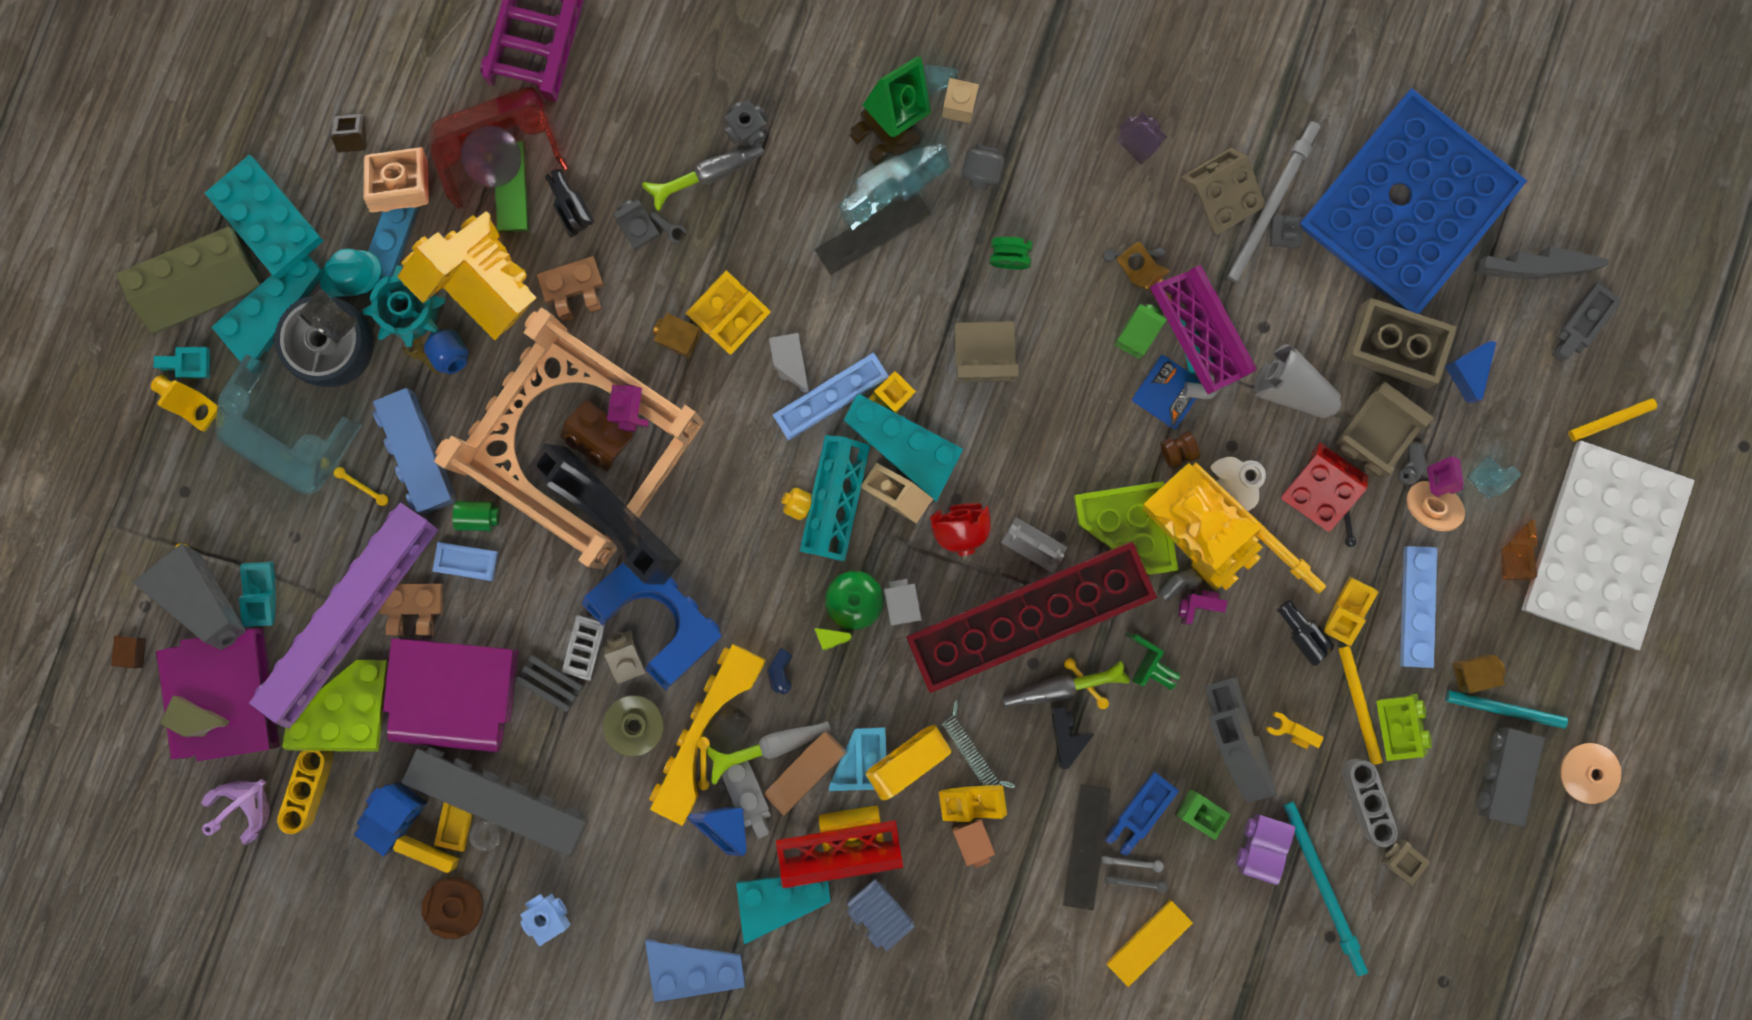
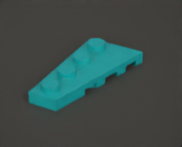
M857 393L843 421L878 450L892 465L906 475L911 482L932 497L934 502H937L963 448Z

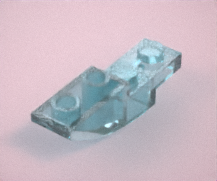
M936 144L909 151L876 166L856 179L857 191L838 205L845 224L852 230L884 205L890 203L897 195L906 201L937 176L943 174L951 166L945 146L943 144Z

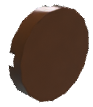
M448 877L438 881L426 892L422 902L424 922L426 921L430 927L429 930L434 935L443 939H459L470 934L479 925L484 914V900L480 890L471 881L462 877Z

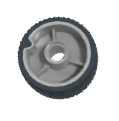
M312 295L294 302L283 312L275 329V347L281 363L292 375L314 386L338 387L354 381L366 370L373 355L374 338L368 322L355 307L335 297ZM326 333V343L318 347L319 338Z

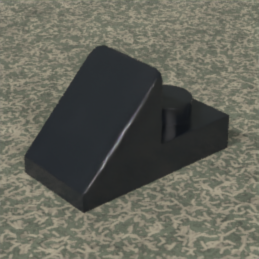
M1063 705L1050 707L1059 767L1061 769H1069L1091 740L1094 733L1084 732L1070 735L1069 730L1074 729L1071 711L1066 712V707Z

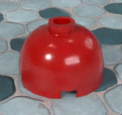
M980 503L950 506L952 511L950 513L942 515L941 510L930 516L929 520L934 539L942 548L950 552H957L959 556H968L975 553V549L982 546L990 534L991 517L989 507L986 506L983 510Z

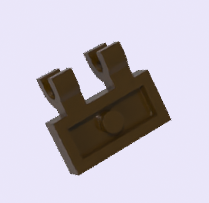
M866 109L860 113V117L864 121H860L850 128L852 132L850 137L856 145L872 132L882 142L869 151L870 156L868 159L875 168L891 154L898 161L920 144L921 141L911 127L895 137L889 136Z

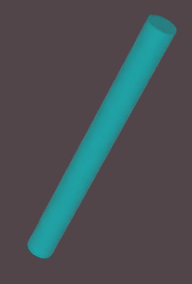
M1451 690L1447 691L1445 697L1446 702L1562 729H1565L1568 725V718Z

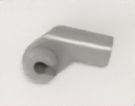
M1210 373V376L1214 382V375ZM1185 382L1183 396L1209 400L1214 398L1223 388L1207 395L1202 384Z

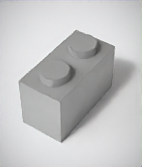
M907 579L889 582L890 588L884 589L890 625L920 621L921 615L915 584L908 585Z

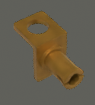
M1136 242L1120 254L1116 261L1134 286L1144 290L1148 289L1156 300L1150 287L1164 281L1162 278L1169 273V270L1166 267L1157 265L1143 244ZM1134 253H1140L1143 257V265L1138 270H1132L1128 265V259ZM1165 291L1167 297L1171 300V295Z

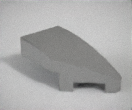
M795 333L769 338L774 369L778 371L779 377L799 386L800 390L804 393L809 392L799 334Z

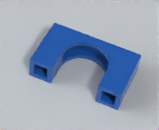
M622 562L584 596L582 605L602 626L626 604L637 599H653L669 609L675 621L674 639L645 668L661 687L667 691L722 637L719 633L720 628L711 618L706 619L698 611L699 607L689 596L684 597L677 590L678 585L671 577L665 585L644 584Z

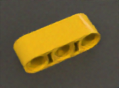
M931 725L918 732L869 768L865 775L880 799L884 801L892 798L948 757L952 750L938 727Z
M301 751L298 755L278 814L277 823L282 832L295 834L308 829L313 824L333 765L334 757L331 751ZM312 753H316L320 757L321 761L318 768L311 764L310 758ZM303 782L310 786L311 792L309 797L304 796L301 792ZM293 811L297 812L301 817L299 826L294 825L291 820Z

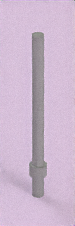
M1310 121L1301 139L1295 142L1290 151L1292 156L1227 276L1229 280L1238 282L1301 162L1308 158L1312 150L1311 144L1320 129L1318 123Z

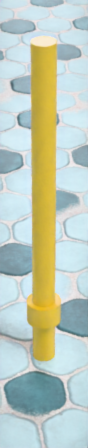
M1197 462L1191 465L1216 493L1221 494L1225 498V505L1228 507L1235 506L1239 517H1247L1261 527L1257 537L1290 567L1289 571L1298 580L1303 579L1317 594L1326 588V585L1310 570L1311 566L1302 558L1298 559Z

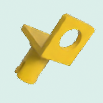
M164 375L155 377L151 383V390L161 396L157 402L158 406L183 417L202 432L208 429L221 410L217 404L201 392L176 380L171 382ZM202 405H206L208 407L207 416L203 420H197V409Z

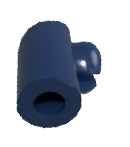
M783 648L779 649L767 669V674L772 690L776 693L787 694L791 690L792 682L787 679L784 669L793 655Z

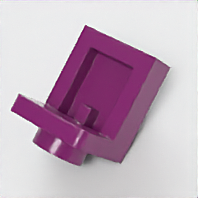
M612 385L607 421L619 424L618 429L636 432L637 427H648L649 421L638 418L642 388L634 385Z
M1202 590L1201 596L1186 594V598L1181 599L1178 609V616L1182 617L1181 624H1193L1195 608L1226 613L1228 601L1219 599V593Z

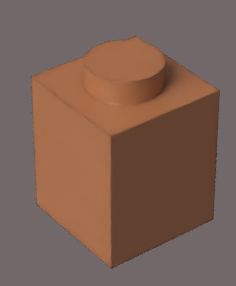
M981 818L973 819L970 822L952 828L967 866L973 864L974 868L991 862L990 857L994 856L995 852Z

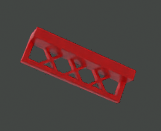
M896 820L776 840L783 888L904 868ZM892 832L893 840L879 842L874 839L879 833ZM850 838H858L862 841L855 847H849L844 844ZM820 843H828L832 846L826 852H819L814 849ZM797 848L802 852L799 856L785 858L784 850Z

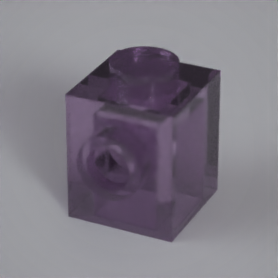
M1141 112L1136 118L1131 115L1119 127L1122 132L1117 141L1142 165L1163 145L1167 136L1160 130L1161 126L1152 116L1147 117Z

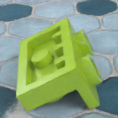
M1418 694L1377 700L1387 761L1425 757L1428 754V749L1432 748V741L1429 730L1424 731L1423 719L1426 718L1424 701L1419 700Z

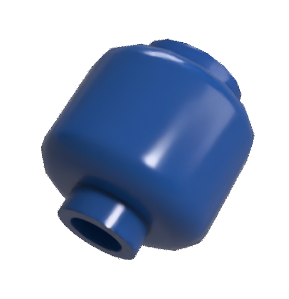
M438 329L436 333H430L424 344L423 350L436 371L454 374L465 367L469 350L456 331L452 329Z

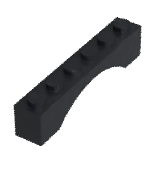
M544 443L528 467L548 487L575 504L604 530L618 548L624 564L644 584L665 585L682 561L567 447Z

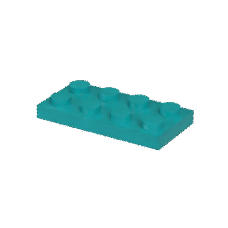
M250 154L205 192V195L269 272L278 280L324 241Z

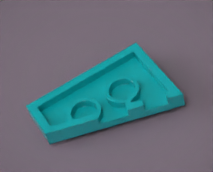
M781 876L737 882L744 945L830 903L829 881L788 888L782 887Z

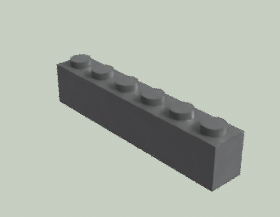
M428 746L426 750L416 749L401 782L402 784L569 857L574 855L589 821L582 818L583 812L567 806L566 810L554 806L556 800L539 794L538 798L527 794L528 788L520 784L511 782L510 786L501 783L499 782L500 776L490 771L483 770L481 774L471 770L473 764L459 758H456L454 762L443 757L445 752L435 747Z

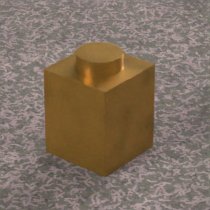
M666 313L664 319H658L653 330V335H655L654 341L658 345L688 359L691 358L702 334L699 327Z
M1486 654L1452 663L1459 692L1473 693L1505 685L1503 679L1506 675L1503 662L1498 659V655Z

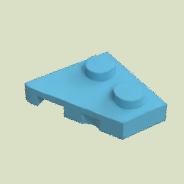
M885 727L855 728L845 749L848 753L840 760L830 782L829 791L874 790L865 773L869 768L886 757Z

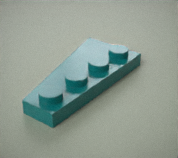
M308 254L279 280L271 275L211 328L242 365L253 373L258 366L256 362L264 351L268 352L274 344L275 329L283 312L294 302L308 297L324 275V272Z

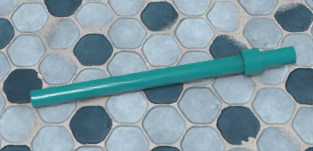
M1288 802L1283 805L1290 824L1295 826L1294 833L1340 936L1339 944L1344 955H1348L1356 976L1365 975L1368 973V970L1359 952L1361 946L1356 936H1352L1295 802Z

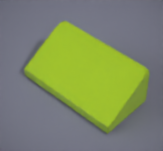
M815 628L822 649L825 650L847 642L852 638L851 633Z

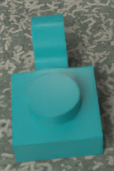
M176 347L175 356H154L153 368L160 371L175 370V377L179 379H210V349L207 347Z

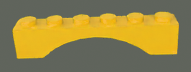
M732 644L730 649L726 647L723 649L717 661L722 666L717 676L711 674L704 687V691L708 692L703 703L699 701L696 703L690 715L694 722L689 731L686 729L682 731L676 744L681 748L676 758L670 756L663 769V773L667 774L662 785L656 784L649 797V800L653 802L650 808L651 811L681 826L686 823L687 817L699 797L696 782V759L698 753L696 742L703 736L713 716L725 703L754 686L766 659L736 644Z

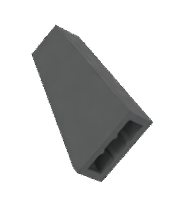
M182 543L133 581L140 590L199 639L217 649L223 650L232 645L238 637L246 632L201 554Z

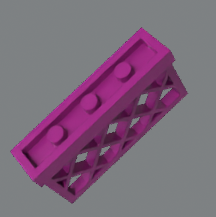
M1201 265L1150 287L1207 395L1257 371L1254 362ZM1165 291L1171 295V300L1167 297ZM1180 302L1186 305V311L1180 307ZM1180 318L1185 321V327L1181 323ZM1194 328L1200 332V337L1194 334ZM1194 345L1200 348V354L1197 352ZM1209 355L1214 358V363L1209 361ZM1209 372L1214 375V382L1211 376L1209 375Z

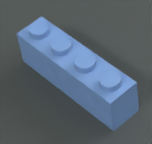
M405 388L373 401L376 409L373 411L374 419L380 428L383 427L387 438L384 439V444L389 454H394L398 464L395 466V471L401 483L405 482L409 492L406 494V499L410 508L413 511L416 510L419 514L426 515L458 501L446 469L434 462L437 457L435 454L437 447L415 392Z

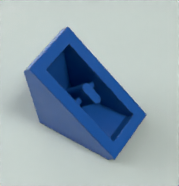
M1488 341L1445 365L1463 398L1468 403H1475L1483 399L1497 343L1495 341Z
M723 807L690 813L687 819L725 854L744 856L747 852L743 808Z

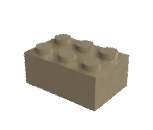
M1370 298L1360 304L1342 360L1428 389L1438 385L1457 327Z

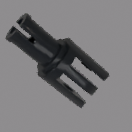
M555 169L550 172L553 177L550 174H546L545 180L556 197L553 207L568 236L572 238L578 235L579 231L585 230L588 225L595 223L580 192L571 189L562 169Z
M1289 599L1276 609L1293 630L1290 638L1313 666L1318 665L1335 648L1333 642L1316 620H1307L1293 599Z

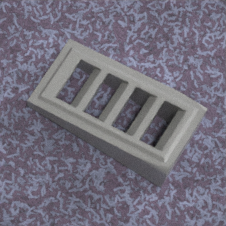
M576 615L562 673L589 681L592 680L609 623L606 622L602 626L596 619ZM583 626L597 630L596 636L581 632ZM579 638L593 641V647L579 644ZM576 649L591 653L590 659L575 655ZM572 661L587 664V671L572 667Z

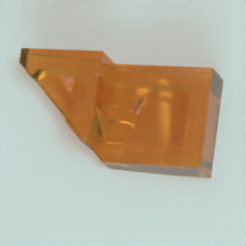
M1535 520L1527 522L1501 550L1503 580H1533L1537 577L1534 547L1538 545Z

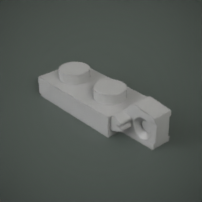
M748 760L729 767L721 776L736 808H743L745 827L752 825L758 839L769 835L770 830L765 818L771 816L768 810L770 807L763 795L764 793L750 761Z

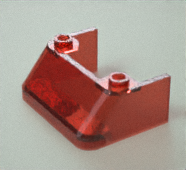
M525 87L438 119L431 125L429 132L431 156L446 197L458 209L464 206L449 167L455 165L462 156L461 146L503 130L518 126L527 135L546 132L556 160L563 170L569 168L544 99L536 89Z

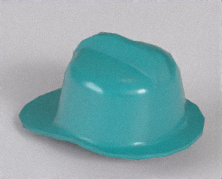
M349 248L339 250L332 255L322 268L324 275L320 279V287L324 294L335 298L366 294L374 288L380 279L381 263L377 256L369 251Z

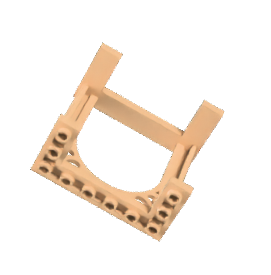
M541 307L538 312L534 311L525 322L526 329L523 332L536 343L533 347H527L520 357V362L522 363L515 372L511 371L506 376L502 384L504 386L498 397L493 396L486 405L485 410L487 413L481 421L477 420L471 426L468 432L469 439L463 441L452 435L449 440L444 439L436 449L435 454L437 457L434 462L444 469L465 476L469 475L579 550L582 555L578 561L587 567L603 570L618 549L608 535L605 536L539 491L529 482L520 468L515 450V435L518 422L527 406L542 392L565 383L590 384L610 394L612 385H634L642 388L638 413L674 438L627 505L638 518L700 430L704 421L688 406L685 405L680 409L572 336L561 322ZM549 358H556L561 366L560 374L555 379L550 378L545 370V365ZM568 361L573 364L571 368L578 369V372L573 376L568 375ZM539 372L543 380L539 386L534 387L532 380H537V373ZM522 400V407L516 408V403ZM503 423L508 424L509 429L505 435L496 434L497 431L503 429V426H501ZM501 440L507 444L506 452L500 456H490L487 453V446L493 441ZM507 460L511 462L509 471L503 465L501 468L496 466V464L504 463Z

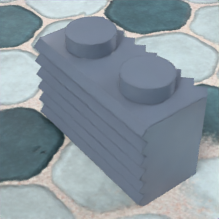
M875 876L847 900V905L849 906L847 910L848 915L857 925L862 922L867 927L869 932L866 935L876 948L883 946L888 951L915 927L912 919Z

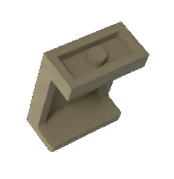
M1382 382L1374 387L1335 440V443L1341 447L1339 450L1346 457L1352 460L1357 458L1365 464L1364 469L1369 474L1377 478L1380 476L1382 478L1387 477L1393 473V466L1422 428L1427 427L1434 417L1388 383Z

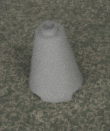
M1289 344L1282 345L1273 353L1276 358L1272 364L1266 362L1263 365L1254 386V390L1258 392L1255 395L1260 399L1320 418L1334 416L1340 409L1342 404L1340 393L1293 346Z

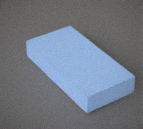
M437 542L432 571L494 581L499 552Z

